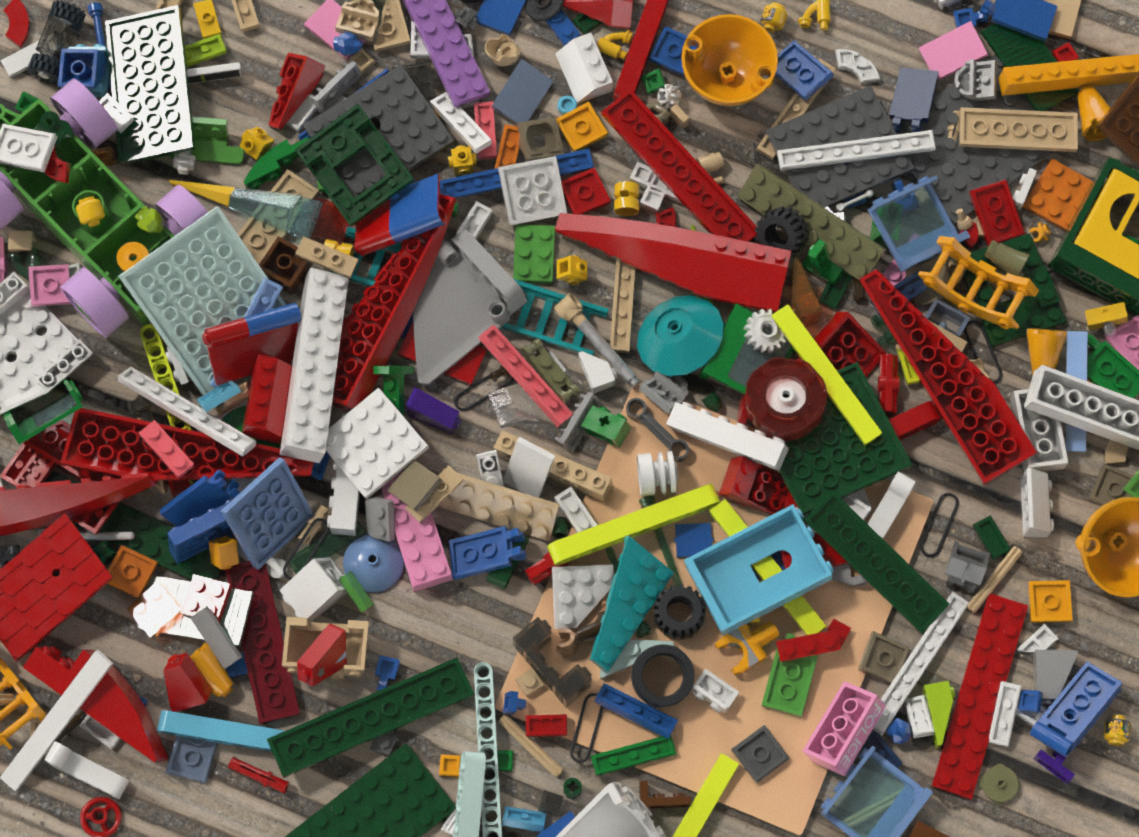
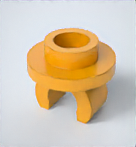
M1039 222L1037 224L1038 228L1033 227L1029 230L1031 234L1039 233V236L1033 239L1035 243H1040L1043 239L1046 241L1050 239L1051 231L1047 224L1043 225L1042 222Z

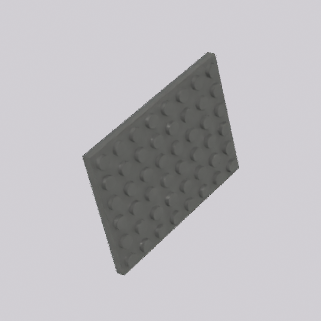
M996 54L986 60H995L997 62L996 99L969 100L960 93L954 83L934 97L929 122L922 123L921 131H933L935 151L907 154L914 166V170L909 172V174L916 182L925 176L931 178L937 175L938 179L931 185L954 226L958 220L956 210L963 209L967 216L975 211L969 195L970 190L1005 179L1009 186L1022 177L1023 173L1026 174L1029 168L1033 169L1056 152L959 147V133L956 142L954 139L948 138V126L955 124L952 137H954L958 121V115L953 113V111H960L961 107L1036 111L1024 94L1002 96L998 77L1004 65ZM1052 108L1046 110L1048 112H1055ZM903 121L901 133L896 132V134L912 133V121Z

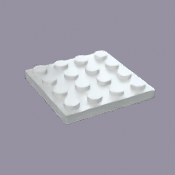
M379 388L328 429L326 452L366 500L407 467L412 460L418 458L429 448Z

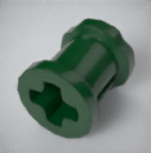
M569 778L564 782L563 793L567 798L576 799L581 795L582 784L577 778ZM571 784H575V788H577L574 790V793H570V789H568L571 787Z

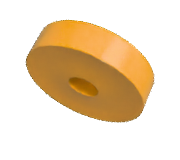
M138 242L124 244L117 253V263L120 269L125 272L149 255L148 250ZM132 256L137 257L134 261H131L130 258Z

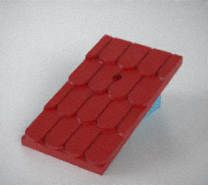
M66 513L46 528L41 535L0 569V641L16 663L113 579Z

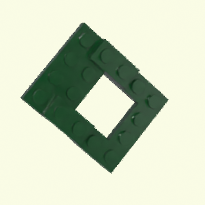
M358 103L295 149L351 227L415 181ZM366 147L386 176L354 198L335 172V169Z
M1030 233L1001 243L1017 251L1030 254L1022 271L1025 278L1030 279L1039 291L1036 297L1028 295L1024 297L1012 317L1019 325L1018 329H1004L998 324L982 319L983 328L992 348L1026 337V332L1029 328L1048 330L1066 323L1059 305L1060 299L1046 266L1042 264ZM988 247L971 252L970 257L978 263L982 260L993 267L997 266L984 258ZM967 269L963 280L969 292L977 277L976 274ZM987 280L983 281L973 299L976 304L985 308L994 294L992 286L988 284ZM1013 299L997 303L993 311L1005 314Z

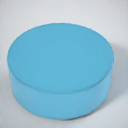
M571 96L561 97L557 104L559 113L564 115L576 109V100Z

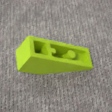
M949 681L927 684L922 688L934 729L932 737L935 749H939L943 743L953 698H955L954 687L950 686Z

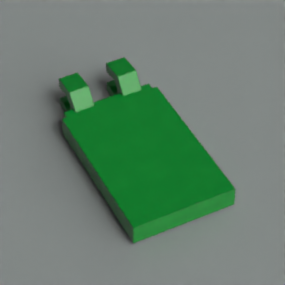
M1088 334L1087 349L1091 352L1087 355V379L1095 385L1134 399L1139 393V370L1108 342H1099L1091 334Z

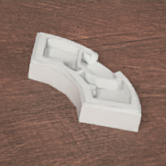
M835 49L838 70H847L853 73L858 78L860 85L880 82L878 71L870 60L852 50Z

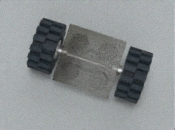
M58 0L53 2L35 49L40 53L32 55L27 67V71L31 75H35V78H40L42 81L46 80L48 83H58L61 49L76 46L80 36L76 30L79 31L86 17L85 12L81 8L75 7L76 5H71L69 2L64 3L61 0L60 2Z

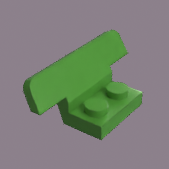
M192 117L196 150H191L190 153L192 154L191 156L196 157V161L241 164L243 162L245 150L241 147L227 146L229 137L227 119ZM175 154L169 156L174 159Z

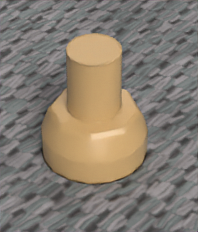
M963 209L956 210L958 229L966 230L973 225L972 219L965 215Z

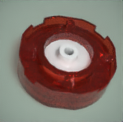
M783 357L770 359L753 371L748 379L745 392L746 414L755 427L771 439L777 437L784 441H792L803 438L820 424L825 413L827 401L825 382L811 364L802 359H783Z

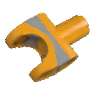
M771 621L753 632L745 624L725 634L715 643V647L719 650L723 647L732 646L741 651V661L731 669L733 675H738L766 660L768 656L762 647L780 637V634Z

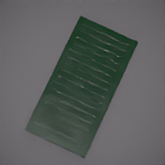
M994 24L980 32L1004 67L1057 62L1043 41L1010 28ZM1077 88L1025 93L1024 95L1036 111H1046L1077 96L1079 91Z

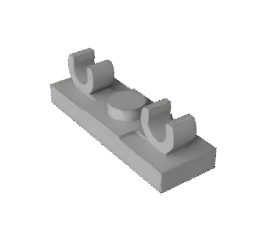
M351 61L349 64L344 62L342 64L344 67L342 71L336 69L337 75L323 89L317 88L318 94L316 96L310 95L311 101L316 105L320 113L325 112L361 77L357 63Z
M588 392L586 395H580L583 401L581 404L575 403L577 410L571 417L567 428L560 429L563 435L561 438L555 437V440L568 452H574L585 431L581 424L592 405L600 408L602 404L594 393Z

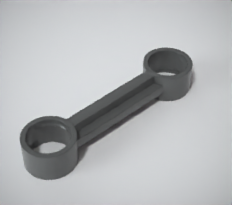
M630 399L626 405L627 416L632 420H639L669 449L668 451H671L674 445L684 446L686 450L685 455L680 457L673 455L676 462L684 461L689 453L688 444L684 440L675 439L646 411V404L642 399ZM638 403L643 406V412L639 415H633L629 411V406Z

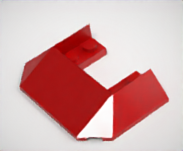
M63 420L24 441L0 475L2 479L14 488H17V485L25 484L35 487L36 483H45L55 467L80 482L81 479L90 478V481H102V477L108 476L121 479V477L61 465L62 455L71 426ZM120 501L71 518L70 520L81 526L85 532L97 535Z

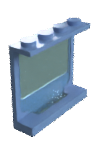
M937 175L931 178L925 176L918 180L916 185L910 183L903 187L901 192L895 190L887 195L889 198L884 199L880 197L873 201V206L868 209L901 272L942 253V248L936 243L939 236L956 238L960 244L970 238L967 230L960 234L957 233L931 184L938 179Z
M874 746L870 747L869 750L865 747L858 756L861 761L857 766L852 764L846 774L848 778L844 783L840 780L833 790L836 794L832 799L828 797L821 805V808L824 810L820 814L849 837H900L933 792L927 787L925 789L874 751L876 749Z

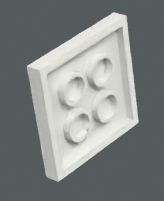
M556 156L498 167L509 225L559 216L560 213L567 214Z

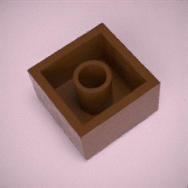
M278 236L259 266L269 280L282 286L283 290L293 295L313 263L295 256L298 247Z

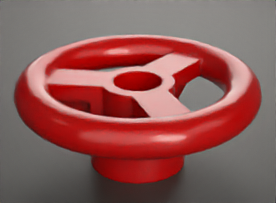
M96 797L89 800L82 808L80 814V823L83 830L92 837H108L119 828L122 820L119 805L108 797ZM97 803L107 804L104 808L96 807L91 811V813L88 812V810ZM113 808L115 811V822L109 829L106 821L108 813ZM102 813L104 815L103 819L97 820V816ZM86 819H90L95 824L100 825L103 832L92 830L88 826Z

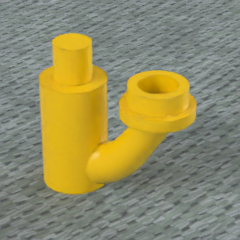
M817 0L798 19L799 27H810L812 23L810 16L817 11V23L820 24V30H828V24L831 22L830 0Z
M628 29L626 32L611 33L600 38L597 43L599 52L615 59L620 57L625 60L628 52L623 51L621 46L612 41L623 39L622 43L629 44L633 33Z

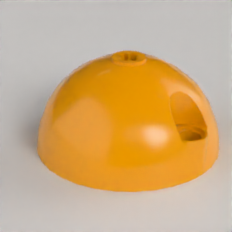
M733 14L714 16L698 24L687 36L681 57L685 78L691 88L703 99L720 106H738L759 97L767 88L773 85L778 63L775 43L765 28L750 18ZM696 46L698 49L691 50L689 47ZM766 75L770 77L768 79L761 78Z
M1123 497L1112 500L1098 508L1088 518L1081 535L1076 539L1075 545L1080 552L1081 561L1086 573L1102 590L1119 597L1139 596V498Z

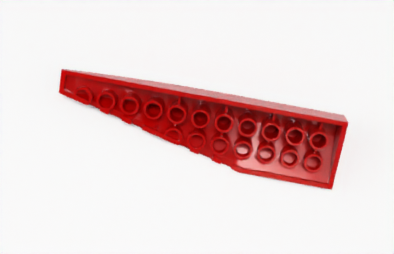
M442 194L439 197V204L446 213L447 223L404 240L400 251L391 256L374 278L376 282L369 288L367 287L363 292L365 296L359 304L355 303L351 308L352 313L347 319L343 318L332 398L333 406L350 412L367 398L374 389L381 374H373V366L386 365L414 311L445 236L456 202L454 197Z

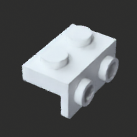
M707 669L703 671L691 689L693 696L700 701L706 700L709 702L710 707L718 713L721 711L726 713L739 694V691Z

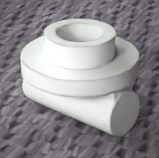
M271 557L266 562L268 574L273 578L283 577V567L286 562L281 558Z

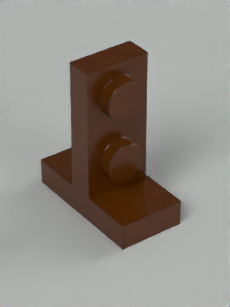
M639 781L640 800L648 810L686 808L691 806V796H686V793H674L673 797H665V794H653L649 798L648 781Z

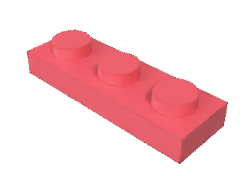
M493 101L474 103L475 123L492 141V145L477 153L478 160L497 158L494 109L491 107Z
M155 420L139 432V436L178 479L194 467V463Z

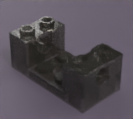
M537 617L513 637V646L531 668L533 667L536 674L564 707L567 708L591 688L592 674L585 666L581 668L577 664L563 677L558 678V672L552 666L549 668L546 665V659L540 652L542 648L552 641L550 637L552 628L545 619L541 621Z

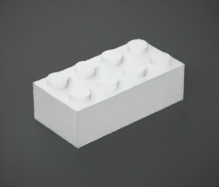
M1029 389L1013 391L1010 397L1013 414L1037 452L1022 462L1024 472L1027 468L1041 472L1065 469L1068 464L1061 422L1024 408Z

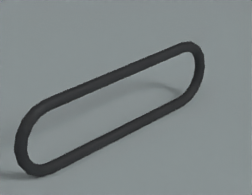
M971 320L968 322L966 328L964 329L966 338L969 342L975 359H977L978 356L968 335L967 327L971 323L978 324L981 328V331L984 335L991 355L999 371L998 379L992 381L993 383H997L1002 378L1001 368L998 364V361L996 359V356L993 352V349L990 345V342L988 340V337L985 333L982 324L978 321Z
M489 374L458 393L454 398L455 407L461 411L469 410L513 383L515 379L512 378L508 383L466 408L459 407L457 404L458 397L490 378Z
M944 493L938 500L920 544L921 552L925 556H936L941 549L959 504L958 498L953 493ZM948 495L952 496L956 504L936 552L928 554L923 549L928 532L942 499Z
M317 518L310 524L309 528L307 529V531L301 538L300 542L298 543V545L290 555L289 559L285 563L283 567V574L288 580H291L293 577H289L287 575L286 568L292 560L295 553L297 552V550L299 549V547L301 546L302 542L310 532L311 528L317 521H322L326 524V531L320 539V541L318 542L315 549L313 550V552L311 553V555L309 556L308 560L302 567V569L311 561L312 557L314 556V554L320 547L321 543L327 536L329 532V527H327V521L325 519Z
M597 693L587 695L583 702L570 749V756L577 763L587 761L592 751L603 706H600L587 756L582 760H578L573 755L587 700L592 696H597Z

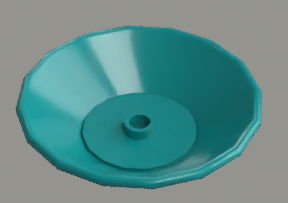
M692 295L673 297L658 304L645 317L638 331L637 349L642 362L653 372L657 371L666 376L687 375L702 368L716 354L723 340L724 323L718 309L708 300Z

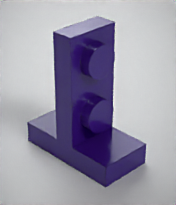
M1040 749L1033 759L1065 784H1068L1075 774L1062 765L1067 757L1054 751L1052 756L1055 758H1052Z

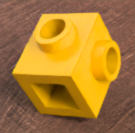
M255 127L250 130L247 129L242 134V141L239 147L245 150L246 154L258 160L271 149L275 140L266 134L265 130Z
M461 145L451 149L452 156H448L449 167L454 168V175L474 173L473 165L477 164L476 155L471 153L470 146Z
M576 255L558 259L557 279L567 282L568 285H578L579 282L587 280V261L580 259Z

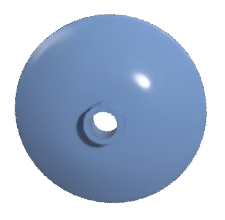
M364 534L351 542L346 549L343 558V568L345 574L352 571L365 592L379 593L388 590L397 583L403 573L404 560L400 547L394 540L389 542L373 538L369 534ZM376 557V561L371 563L369 558Z

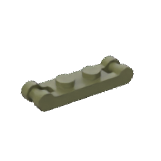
M535 339L530 346L526 345L521 348V353L564 404L569 402L571 397H576L580 394L579 387L571 382L546 351L541 340ZM536 351L538 356L535 357L533 352Z

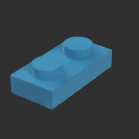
M505 806L502 826L542 832L544 831L547 813Z

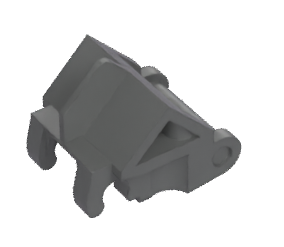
M955 541L945 572L946 575H949L945 585L951 587L952 584L956 583L967 587V592L973 594L976 585L980 586L990 553H983L959 545V542ZM956 553H960V554H963V555H966V556H969V557H972V558L981 560L982 563H981V562H978V561H975V560H972V559H969V558H967V557L958 555V554H956Z

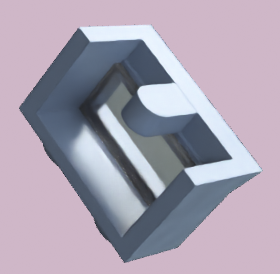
M936 298L925 315L929 321L958 337L961 336L971 318L966 313L956 310L945 301H939Z

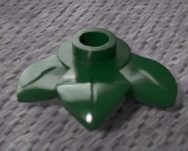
M53 111L43 113L40 123L34 128V130L57 135L55 151L59 148L62 138H73L71 125L67 121L61 120L58 114ZM47 118H51L53 120L52 125L47 124Z

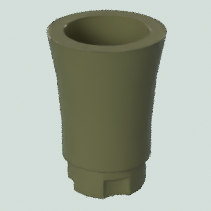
M992 240L984 258L990 260L991 263L999 266L1009 274L1019 276L1030 254L1017 251Z

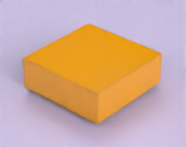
M441 754L439 776L459 777L461 756Z

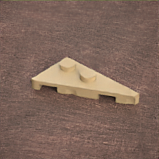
M386 0L377 31L376 43L374 44L375 52L411 44L400 1Z

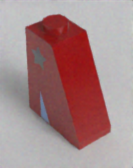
M331 623L327 625L297 661L298 680L315 686L344 668V665H347L346 630Z

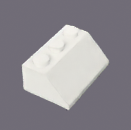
M592 33L571 40L555 53L577 104L613 91V81Z
M1027 468L1020 479L1023 537H1048L1054 528L1053 519H1050L1053 502L1052 499H1049L1052 482L1048 480V473Z

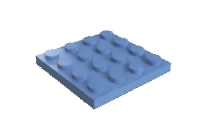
M280 457L221 510L246 556L257 570L307 525L308 519L314 516L285 460Z

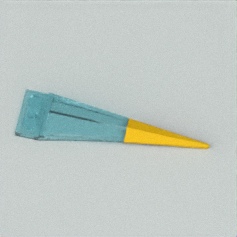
M169 180L174 186L181 185L192 193L225 205L290 235L301 238L304 236L310 239L322 207L321 201L305 198L302 195Z

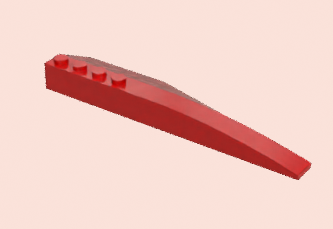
M560 213L555 227V232L575 241L580 240L593 249L598 248L608 256L618 257L622 262L648 274L658 275L659 279L669 280L677 284L679 288L693 291V294L699 297L764 309L765 311L771 309L772 312H777L779 309L790 265V250L673 226L591 215Z
M877 269L859 279L983 486L1003 476L1037 453L996 385L967 356L954 346Z
M80 408L74 412L61 459V465L119 477L128 474L150 473L156 481L201 479L203 476L210 478L219 469L225 473V477L222 479L257 478L279 457L285 460L293 477L311 476L314 464L311 461L280 455L279 448L256 444V447L246 455L241 456L202 432L159 424L194 463V467L178 479L139 436V432L151 422Z
M150 473L121 475V479L111 476L102 477V481H90V478L81 479V483L71 484V480L36 483L35 487L25 484L17 485L16 489L11 490L5 489L4 486L0 487V536L50 525L64 513L71 519L95 511L156 485V480Z

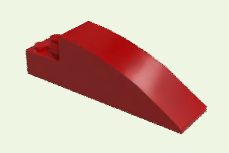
M55 646L36 647L23 668L62 696L96 650L83 649L75 661L69 657L67 659L61 655L62 651ZM112 665L80 709L154 763L167 761L169 757L149 711L126 678Z

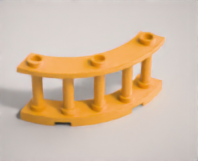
M939 236L936 243L942 248V253L931 273L921 271L918 273L924 285L932 288L942 297L958 306V309L964 313L969 312L981 319L998 324L1004 329H1018L1019 325L1012 317L1024 297L1027 295L1036 297L1039 290L1028 278L1009 273L1006 276L995 272V267L982 260L978 263L971 258V252L964 248L956 238ZM950 256L957 261V267L946 285L938 275ZM964 269H968L976 274L977 277L966 297L953 290ZM987 280L995 284L997 288L985 308L972 301L983 281ZM1010 290L1017 293L1005 314L993 311L1004 291Z
M0 658V671L4 675L3 681L0 682V693L7 687L10 688L12 686L18 692L17 698L0 711V721L21 704L29 706L27 713L6 730L0 731V746L5 745L10 750L13 747L7 739L32 718L35 720L38 717L42 722L47 714L33 699L29 691L3 659Z

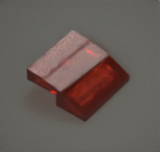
M315 197L301 232L303 235L322 239L324 243L326 239L337 241L341 245L349 224L333 202Z

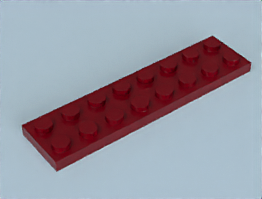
M250 561L233 565L230 569L225 570L227 581L233 586L232 589L253 592L241 644L259 724L262 725L301 715L292 675L287 672V668L282 666L284 640L267 565L265 563L259 570L254 568Z

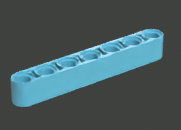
M166 710L161 711L157 732L185 738L191 736V739L197 740L205 738V741L267 752H271L267 739L284 732V730Z

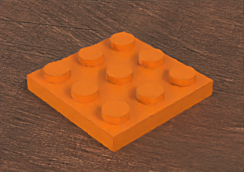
M1052 158L1022 207L1066 232L1092 181ZM1101 187V189L1099 190V192H1098L1096 198H1097L1098 195L1100 194V192H1101V190H1102L1103 187Z

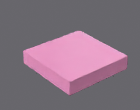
M69 264L28 267L31 307L71 304L60 289V286L70 279Z

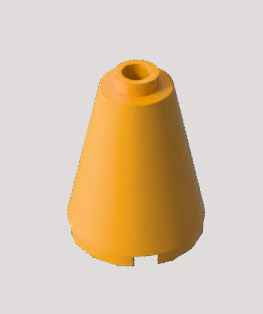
M1084 86L1077 94L1082 135L1087 141L1103 140L1106 137L1096 128V125L1110 107L1095 87Z
M1027 329L1026 334L1032 377L1034 371L1041 365L1056 370L1067 332Z
M205 642L190 658L213 690L211 693L218 698L221 695L225 698L233 690L231 686L234 683L212 652L210 646Z

